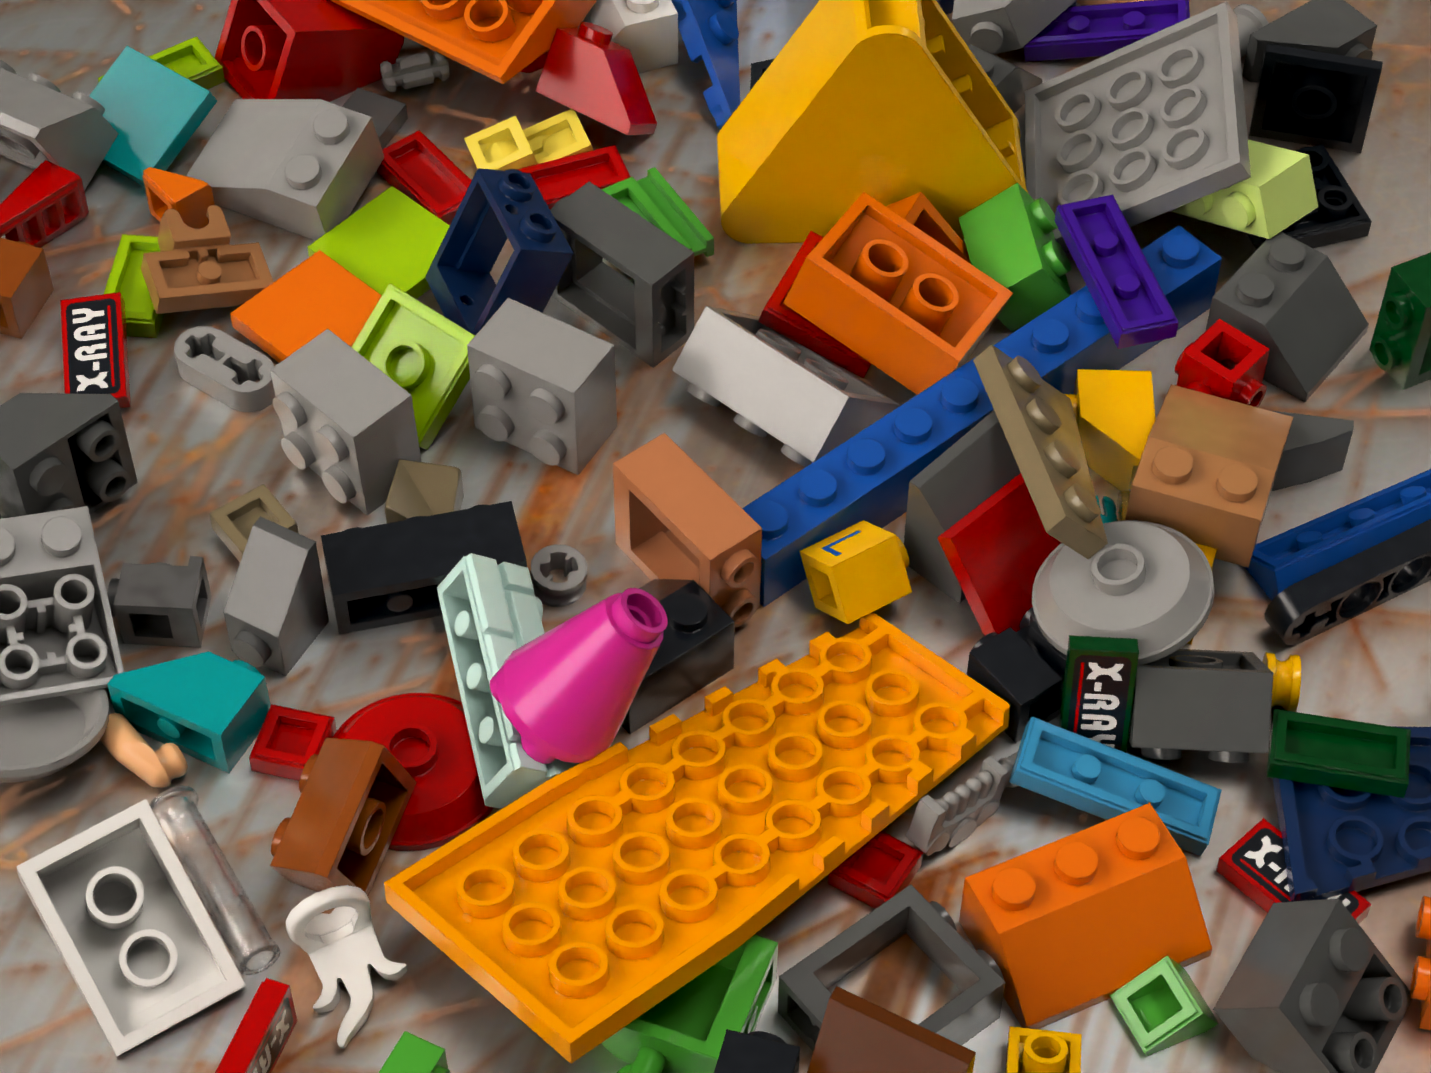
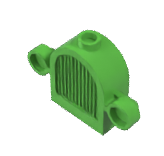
M758 935L752 936L738 949L602 1042L601 1044L610 1053L629 1063V1065L624 1066L617 1073H714L726 1030L748 1034L755 1031L777 979L778 942Z

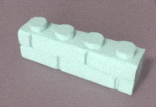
M471 553L463 556L438 585L437 593L485 806L502 809L547 780L579 763L563 762L555 759L550 764H542L532 759L522 747L521 735L505 716L501 703L492 695L490 680L501 668L507 657L514 650L545 633L542 624L543 604L534 595L528 567L508 562H502L497 565L496 559Z

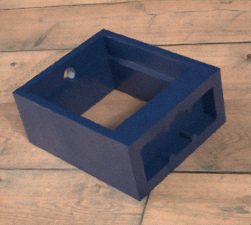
M478 168L425 278L444 316L476 335L507 298L543 313L574 253L530 173H524L515 169L502 171ZM508 238L514 251L496 285L490 272Z

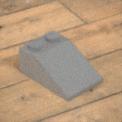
M235 99L186 176L207 182L212 187L215 205L316 241L349 217L383 161L384 154L371 116L322 99Z

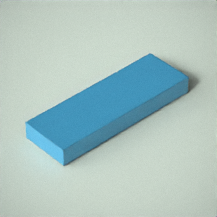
M1035 717L1030 718L1024 729L1009 780L1010 783L1106 820L1151 803L1178 846L1199 856L1202 855L1209 845L1222 791L1211 785Z

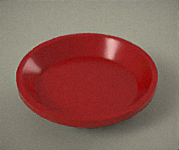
M431 693L394 695L373 702L357 711L340 726L332 737L372 741L384 745L417 782L388 848L390 850L420 851L443 846L485 820L494 808L484 804L461 701Z

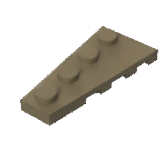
M991 344L973 362L1045 531L1083 557L1089 559L1108 544L1071 399L1044 381L1034 366L1024 357L1018 355L1012 359Z

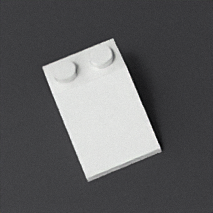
M146 799L16 866L18 876L116 1057L246 987L244 980Z

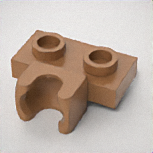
M211 205L208 207L206 216L209 219V224L200 229L187 226L177 210H166L159 226L158 244L160 252L144 253L141 271L156 314L240 306L273 283L259 242L230 245L231 233L223 211L219 206Z

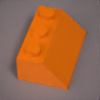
M863 192L806 257L783 304L918 395L966 364L1011 298L1013 292Z
M1151 803L965 877L959 923L975 950L985 951L999 966L1006 982L1003 997L1022 1028L1039 1029L1111 998L1110 995L1166 956L1172 958L1182 967L1211 956L1212 945L1186 856Z

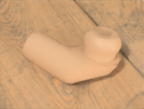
M120 713L109 714V722L100 741L119 763L151 787L164 788L171 786L172 779L185 775L188 765L176 744L165 743L158 750L154 751L124 715Z

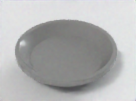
M1138 520L1104 523L1103 526L1108 544L1091 558L1087 559L1061 543L1044 560L1033 583V611L1038 627L1044 637L1065 655H1067L1069 635L1138 639V665L1159 660L1183 647L1200 631L1208 619L1214 602L1213 574L1211 566L1202 550L1179 531L1158 523Z
M105 689L0 706V782H25L52 775L89 752L102 738L109 722V702Z

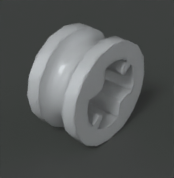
M554 544L538 551L531 560L530 570L535 597H538L542 604L551 607H563L573 604L580 599L586 590L588 564L584 556L577 549L567 545ZM563 569L567 581L563 583L553 582V575L550 574V571Z

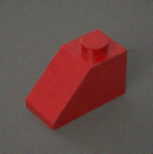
M581 22L579 28H557L535 92L626 135L654 134L657 121L630 50L612 42L613 33L592 23Z

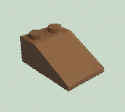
M1171 384L1142 453L1132 483L1125 520L1148 521L1170 527L1187 536L1194 543L1217 549L1215 559L1249 568L1293 417Z

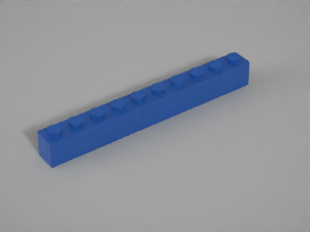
M1180 225L1141 249L1179 322L1177 330L1210 309L1222 261L1218 254ZM1084 286L993 346L1012 359L1018 355L1024 357L1034 366L1044 381L1063 394H1073L1077 369L1119 370L1162 340L1118 349L1087 286ZM975 358L742 508L762 527L760 604L763 607L807 579L799 551L862 520L883 528L906 513L909 481L994 410L973 362Z

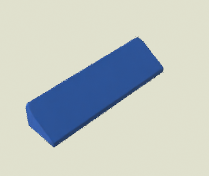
M1431 469L1256 544L1249 568L1245 567L1246 570L1272 601L1289 586L1431 519Z

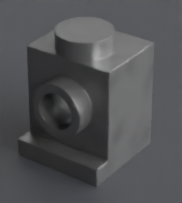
M190 556L188 566H172L161 562L151 564L123 563L120 579L112 578L107 592L112 617H117L123 643L201 648L212 597L203 557Z

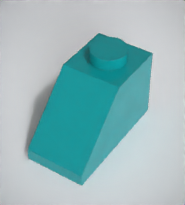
M209 651L115 674L107 684L115 713L124 715L139 733L163 744L174 743L181 752L227 773L232 771L258 736L271 706L265 676L255 667L241 660L231 662Z

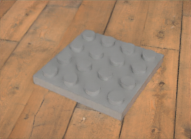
M1227 1L1024 91L1026 189L1034 200L1040 197L1049 204L1054 214L1058 205L1113 194L1129 227H1132L1221 189L1229 188L1251 177L1237 15ZM1055 229L1053 231L1055 240L1066 254L1070 253L1059 229Z

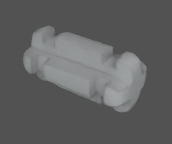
M433 51L431 56L423 52L396 58L395 64H391L388 60L383 61L380 64V73L385 89L390 92H396L397 86H402L405 90L434 83V78L437 77L442 81L449 78V65L446 56Z

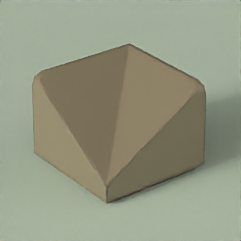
M399 459L385 504L386 524L407 520L415 516H431L459 511L464 497L461 470L455 466Z

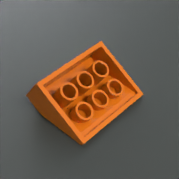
M597 0L330 1L504 84L550 49L557 28H578Z

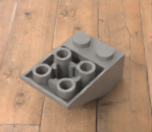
M88 506L0 519V706L108 688L107 684L113 676L123 673L124 669Z

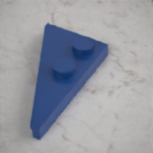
M671 0L678 12V28L691 62L698 63L703 60L713 85L705 90L703 95L709 111L716 121L717 128L721 129L740 105L737 0Z

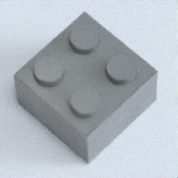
M507 298L467 345L475 428L481 430L493 440L505 441L533 454L545 464L557 465L579 475L617 428L614 344Z
M326 329L270 369L276 396L272 403L281 420L284 438L281 439V446L286 456L299 469L303 470L309 467L322 478L329 493L340 503L350 501L368 516L386 502L399 459L421 462L411 394L329 329Z

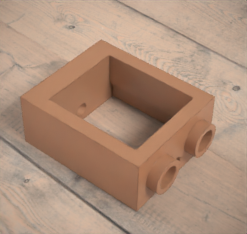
M665 433L614 462L613 483L616 545L651 581L653 579L694 580L735 621L734 628L747 622L755 611L760 608L762 527Z

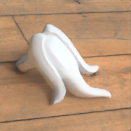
M349 885L330 887L312 894L294 907L285 921L289 938L308 953L323 984L321 995L313 1005L314 1011L324 1013L335 1009L340 1001V982L344 983L351 998L350 1007L337 1035V1043L341 1049L346 1048L351 1039L364 1025L373 1007L374 991L370 975L371 967L385 980L393 981L401 978L408 970L407 964L392 962L384 957L372 925L370 900L361 888ZM335 908L331 914L322 913L326 910Z

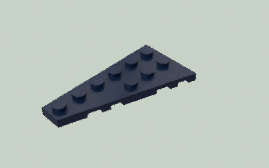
M1397 727L1411 729L1409 784L1404 798L1273 778L1290 902L1322 900L1431 871V727Z

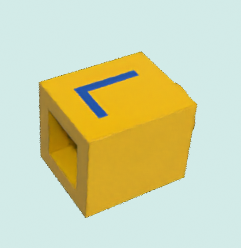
M865 520L799 551L815 608L846 624L912 593L906 568L909 566V556L903 542L896 534Z

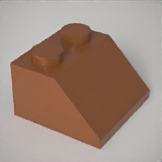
M326 737L319 755L313 754L303 768L299 781V791L302 794L291 818H285L279 824L271 844L273 860L270 866L289 882L316 892L330 887L349 885L361 888L368 896L417 782L384 745L372 741Z

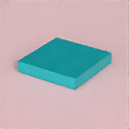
M126 46L89 95V97L105 108L102 116L118 133L102 163L145 187L142 177L143 170L152 167L166 171L217 103L216 98L207 89L133 48Z

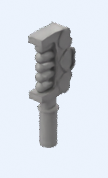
M1018 751L1008 758H1000L999 761L989 756L983 760L980 772L976 778H970L965 785H958L954 792H947L943 799L933 800L929 795L921 798L906 837L927 856L935 851H941L946 845L952 848L967 839L976 827L980 826L998 810L1000 806L999 801L1006 787H1018V785L1009 782Z

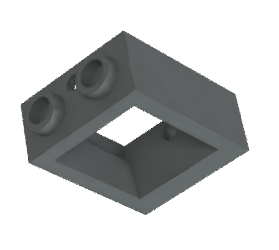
M590 181L570 196L563 197L557 201L550 211L574 254L552 297L654 368L686 343L694 329V252ZM603 258L633 278L634 283L605 264Z
M909 885L780 975L777 1012L810 1049L814 1051L827 1004L832 994L828 988L904 934H907L962 992L918 1025L959 1045L965 1044L1000 1018L1006 982L994 959L983 950L978 949L975 951L957 932L954 921L945 908L935 901L928 902L912 885Z

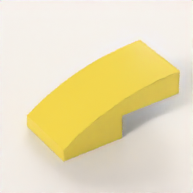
M573 109L564 111L522 130L517 117L513 116L464 138L477 169L516 170L593 150L587 134Z

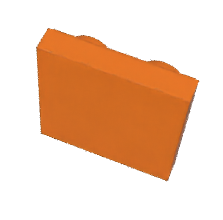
M319 250L232 311L230 316L235 330L280 363L326 329L332 331L352 347L382 295Z

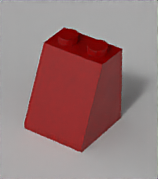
M231 0L214 58L223 67L224 78L242 99H322L331 102L355 91L357 88H362L382 79L380 64L387 60L391 64L396 63V58H398L405 37L330 0Z

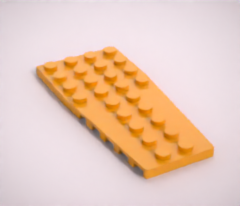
M871 612L860 618L859 628L840 638H835L827 631L810 640L809 654L787 666L776 658L759 667L758 681L743 690L733 694L731 690L724 686L705 696V710L681 722L673 713L650 725L649 740L628 750L625 745L618 742L589 761L579 763L547 780L385 881L386 903L572 1064L738 949L1008 728L1009 703L874 612Z

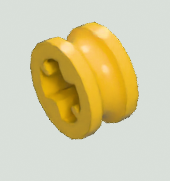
M1265 652L1262 662L1273 672L1271 708L1279 705L1285 711L1296 712L1301 687L1300 656L1290 654L1287 660L1279 661L1274 653Z

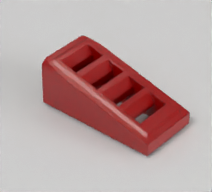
M47 160L41 163L0 204V238L5 235V239L15 242H26L41 248L77 225L89 214L81 177Z

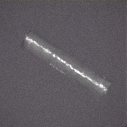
M183 785L172 787L160 793L149 805L194 889L233 955L238 970L242 975L251 976L258 974L272 966L279 958L281 951L270 937L264 923L197 808L199 798L195 789Z

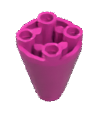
M628 588L623 593H616L528 642L514 650L507 657L501 668L490 680V690L494 698L501 703L505 716L521 735L522 747L532 759L542 764H550L555 759L563 762L582 763L589 761L611 746L662 643L663 631L668 625L667 614L655 597L642 589Z

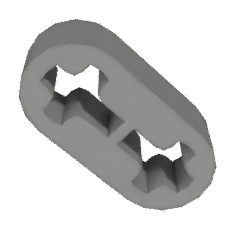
M211 326L190 328L180 334L175 341L174 353L179 374L190 385L241 412H256L272 404V400L276 396L270 369L274 365L266 355ZM211 353L214 354L215 359L209 357ZM238 379L243 381L241 385L238 384Z

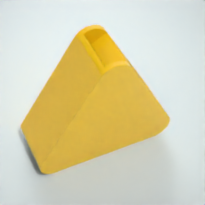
M819 0L718 132L717 152L722 228L729 237L745 244L803 243L810 231L824 237L863 192L885 206L922 192L957 235L964 239L959 217L1016 183L1028 193L1020 148L1021 134L1018 119L936 0Z

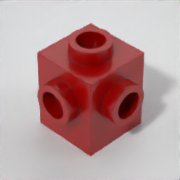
M1219 318L1181 353L1175 365V373L1178 375L1176 386L1259 407L1267 390V386L1262 382L1270 349Z

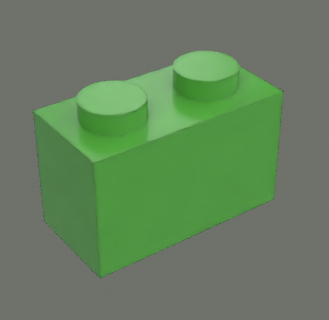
M1016 183L958 218L970 263L1013 292L1011 298L997 317L1011 332L1023 327L1072 295L1066 273L1071 271V264L1063 248L1055 240L1053 231L1058 228L1054 221L1055 214L1043 198L1040 197L1034 200Z

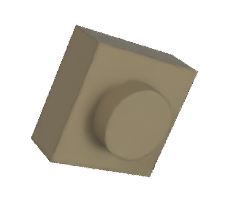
M264 484L209 513L212 529L239 562H241L251 529L260 516L299 534L296 521Z

